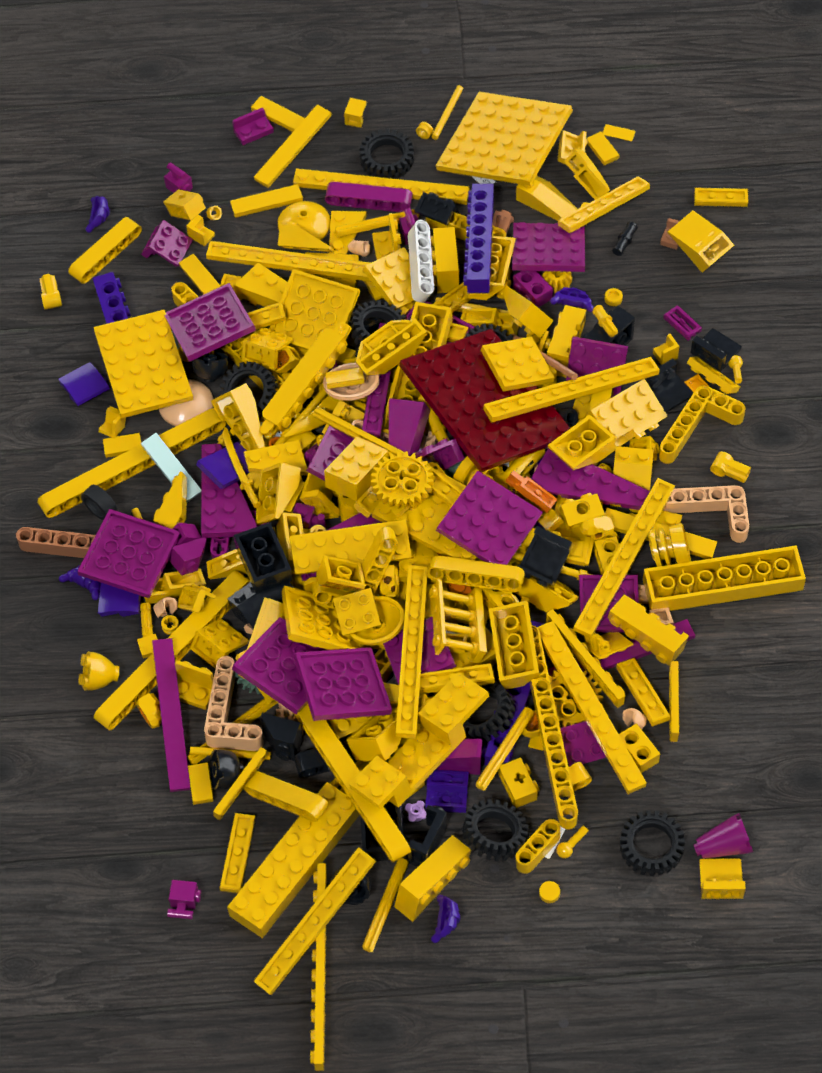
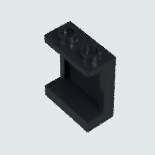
M537 526L534 531L535 535L520 565L517 567L524 570L525 578L530 579L533 577L538 579V584L546 588L548 585L554 587L574 544Z
M427 806L426 825L430 826V829L423 844L410 840L408 844L411 849V853L408 854L409 864L416 867L420 866L438 849L447 830V812L441 807Z

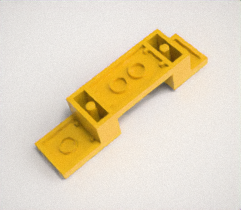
M458 672L419 711L418 715L422 727L417 731L416 739L410 738L388 762L376 756L349 783L350 788L379 809L388 801L399 808L466 738L463 723L489 697L488 691Z

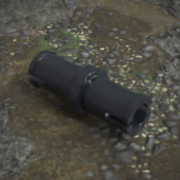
M628 222L624 231L619 234L618 241L612 249L615 255L622 256L627 245H630L632 242V236L638 228L634 222Z

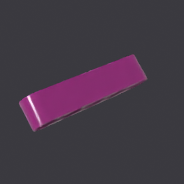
M330 182L327 186L325 202L334 206L403 212L411 207L413 194L410 190L404 188Z

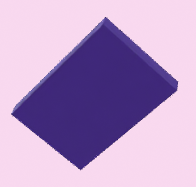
M236 442L233 446L247 475L250 473L244 458V452L247 450L239 442ZM226 447L197 461L196 465L220 489L240 481Z

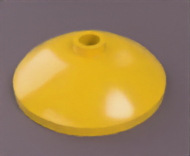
M300 201L287 206L281 212L278 218V229H280V224L286 225V222H294L303 230L322 240L330 230L331 219L328 211L323 206L315 202Z
M374 596L381 625L349 634L350 637L363 645H379L393 639L404 625V611L396 600L386 596Z

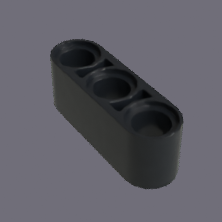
M340 741L353 762H355L348 742ZM316 748L300 752L294 756L297 772L301 778L331 771Z

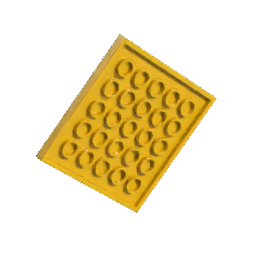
M478 92L437 162L436 168L438 171L531 186L573 111L572 106Z

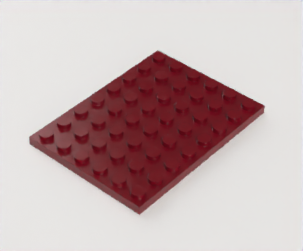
M493 329L402 359L399 363L400 368L454 439H456L479 472H484L547 448L548 444L570 429L553 405L491 423L483 410L484 404L539 389L536 385L502 391L481 352L482 345L502 342Z

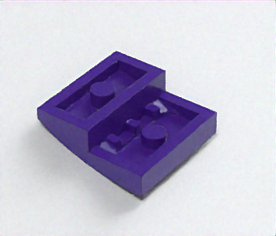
M91 362L58 379L60 385L68 392L70 399L77 406L110 389Z
M101 583L98 614L101 617L118 613L122 617L139 614L141 596Z
M434 770L427 778L425 811L427 806L430 805L432 807H441L445 812L466 813L469 772Z

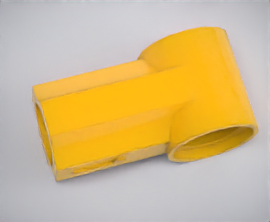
M50 274L43 275L40 278L44 310L62 306L55 276Z
M721 451L717 454L710 470L719 477L726 475L744 483L749 476L751 467L733 460L730 454Z

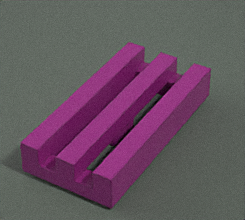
M678 305L664 314V319L688 341L692 336H696L697 332L700 333L702 331V327Z

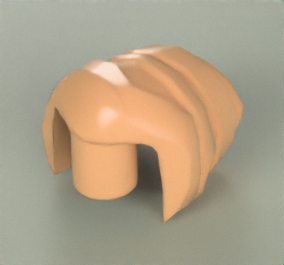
M353 240L348 244V249L353 254L366 257L370 253L369 241Z
M165 597L153 606L156 616L158 618L166 616L167 611L165 608L170 611L171 615H174V612L177 610V601L171 597Z
M629 708L623 711L622 717L627 727L632 722H634L633 725L637 723L641 730L645 727L647 718L639 710Z

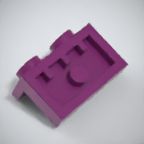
M264 108L254 110L232 121L234 133L242 145L274 132L272 125L265 116Z

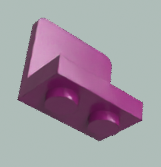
M446 438L435 445H429L415 453L416 459L420 456L424 459L433 455L435 462L443 471L465 459L456 439L448 441Z

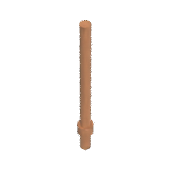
M511 334L513 336L512 340L523 338L518 337L515 334ZM540 351L548 365L572 380L578 378V374Z

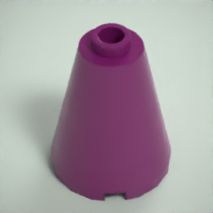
M739 813L696 839L697 843L693 844L697 856L702 855L703 859L753 852Z

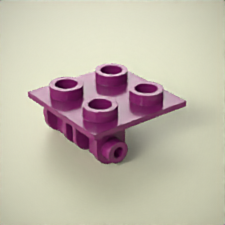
M586 721L560 728L569 767L577 762L585 764L606 758Z

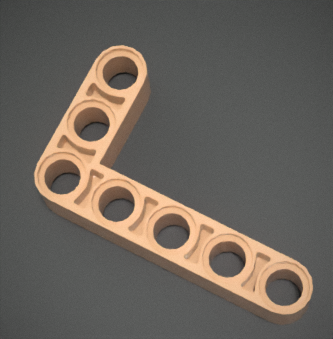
M740 486L674 489L663 511L672 513L727 511L731 539L737 543L744 542L747 539L749 519L745 491Z
M229 656L220 657L216 664L204 727L206 743L212 748L257 751L260 747H263V734L259 726L227 723L236 672L232 670L233 658Z

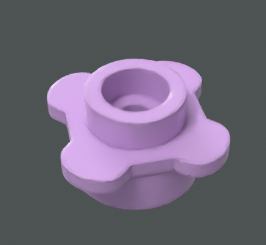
M419 800L417 803L405 805L410 822L426 819L423 801Z

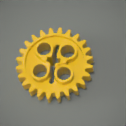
M398 451L397 456L390 453V459L383 457L384 463L378 461V467H373V473L371 474L373 493H376L377 499L382 498L383 504L389 502V507H392L394 504H396L397 509L401 505H404L405 509H407L408 504L415 507V501L421 504V497L427 499V493L432 492V486H434L432 467L428 466V461L423 462L422 456L416 459L415 453L411 456H408V451L404 455H401L400 451Z
M554 670L553 677L549 675L552 693L558 692L562 696L561 698L554 697L558 721L562 724V728L566 727V725L570 726L586 721L582 713L577 712L576 708L578 710L579 708L575 701L567 699V697L572 698L558 672ZM593 675L588 678L586 677L598 700L601 702L603 696L599 694L602 692V688H596L599 682H592ZM548 706L541 707L542 709H549ZM563 709H570L572 714H565Z

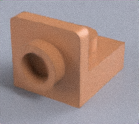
M496 210L493 216V226L503 229L507 234L510 224L514 222V218L506 210H501V212Z
M668 218L660 245L678 249L679 245L668 234V231L679 220Z

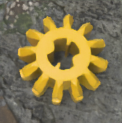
M544 271L542 275L543 279L553 288L554 293L563 289V287L570 288L572 283L571 272Z

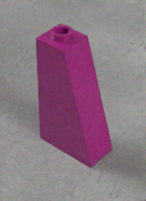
M389 399V444L403 452L408 451V456L419 452L430 409L424 402Z
M464 739L435 770L469 772V774L480 775L482 739Z

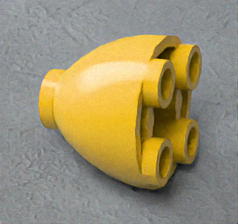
M90 651L81 655L83 673L79 674L78 683L82 685L84 691L98 690L113 681H118L119 666H115L105 656Z

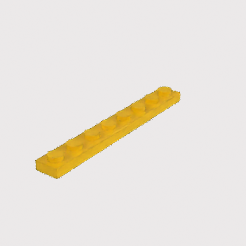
M359 847L256 977L254 982L270 995L274 993L376 861Z

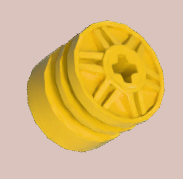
M683 523L671 525L669 528L670 535H666L663 528H659L660 537H657L655 529L650 530V550L657 567L663 566V560L666 561L667 565H671V558L674 557L677 564L691 562Z

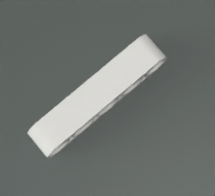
M417 220L408 232L412 298L416 302L424 303L434 291L429 224L424 220Z

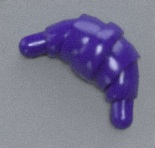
M96 196L91 198V216L86 227V232L88 233L105 222L110 214L108 202L104 197Z
M563 287L550 299V303L553 305L558 303L564 306L568 305L587 309L589 312H592L594 308L586 292L574 287Z
M80 565L59 576L60 582L68 580L75 582L79 586L88 589L93 600L99 599L101 582L79 576L77 571Z
M443 895L437 896L440 907L436 932L431 937L433 943L439 942L442 937H446L451 931H454L461 918L458 904Z

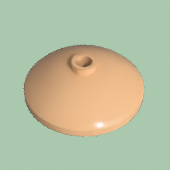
M347 363L337 366L329 372L358 368L359 366L356 363ZM363 372L364 384L327 389L325 376L323 380L324 390L329 396L338 400H359L370 395L378 387L379 374L367 376Z
M188 379L193 400L160 408L159 412L162 418L169 424L177 426L213 408L211 403L213 395L206 385L199 381Z

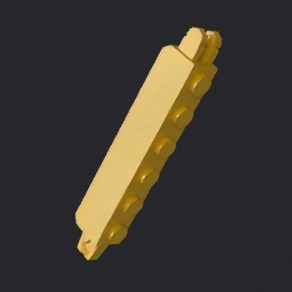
M341 321L333 330L330 328L324 329L264 408L262 415L265 421L260 426L259 431L265 439H272L278 431L283 432L285 428L290 426L292 418L301 411L304 402L312 396L316 386L324 380L325 373L333 368L336 359L345 352L348 345L346 339L352 330L348 324Z

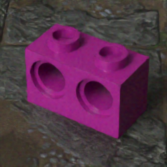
M520 271L513 276L514 290L538 308L549 302L553 297V288L537 271Z

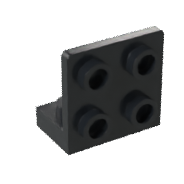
M423 192L414 210L416 214L447 226L454 212L460 214L454 201L447 198L445 200L440 199L437 194L429 192V194Z
M712 328L702 339L696 336L692 340L691 354L699 357L721 372L732 356L741 350L742 346Z
M673 358L658 367L660 369L659 375L645 378L666 413L690 399L694 393L676 374L677 362Z

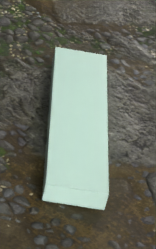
M157 433L141 443V446L171 484L174 477L178 476L180 471L184 473L187 477V502L201 493L200 487Z

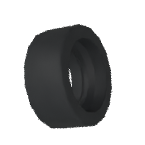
M91 485L81 494V499L85 506L101 520H104L109 509L117 511V506L113 499L97 485Z

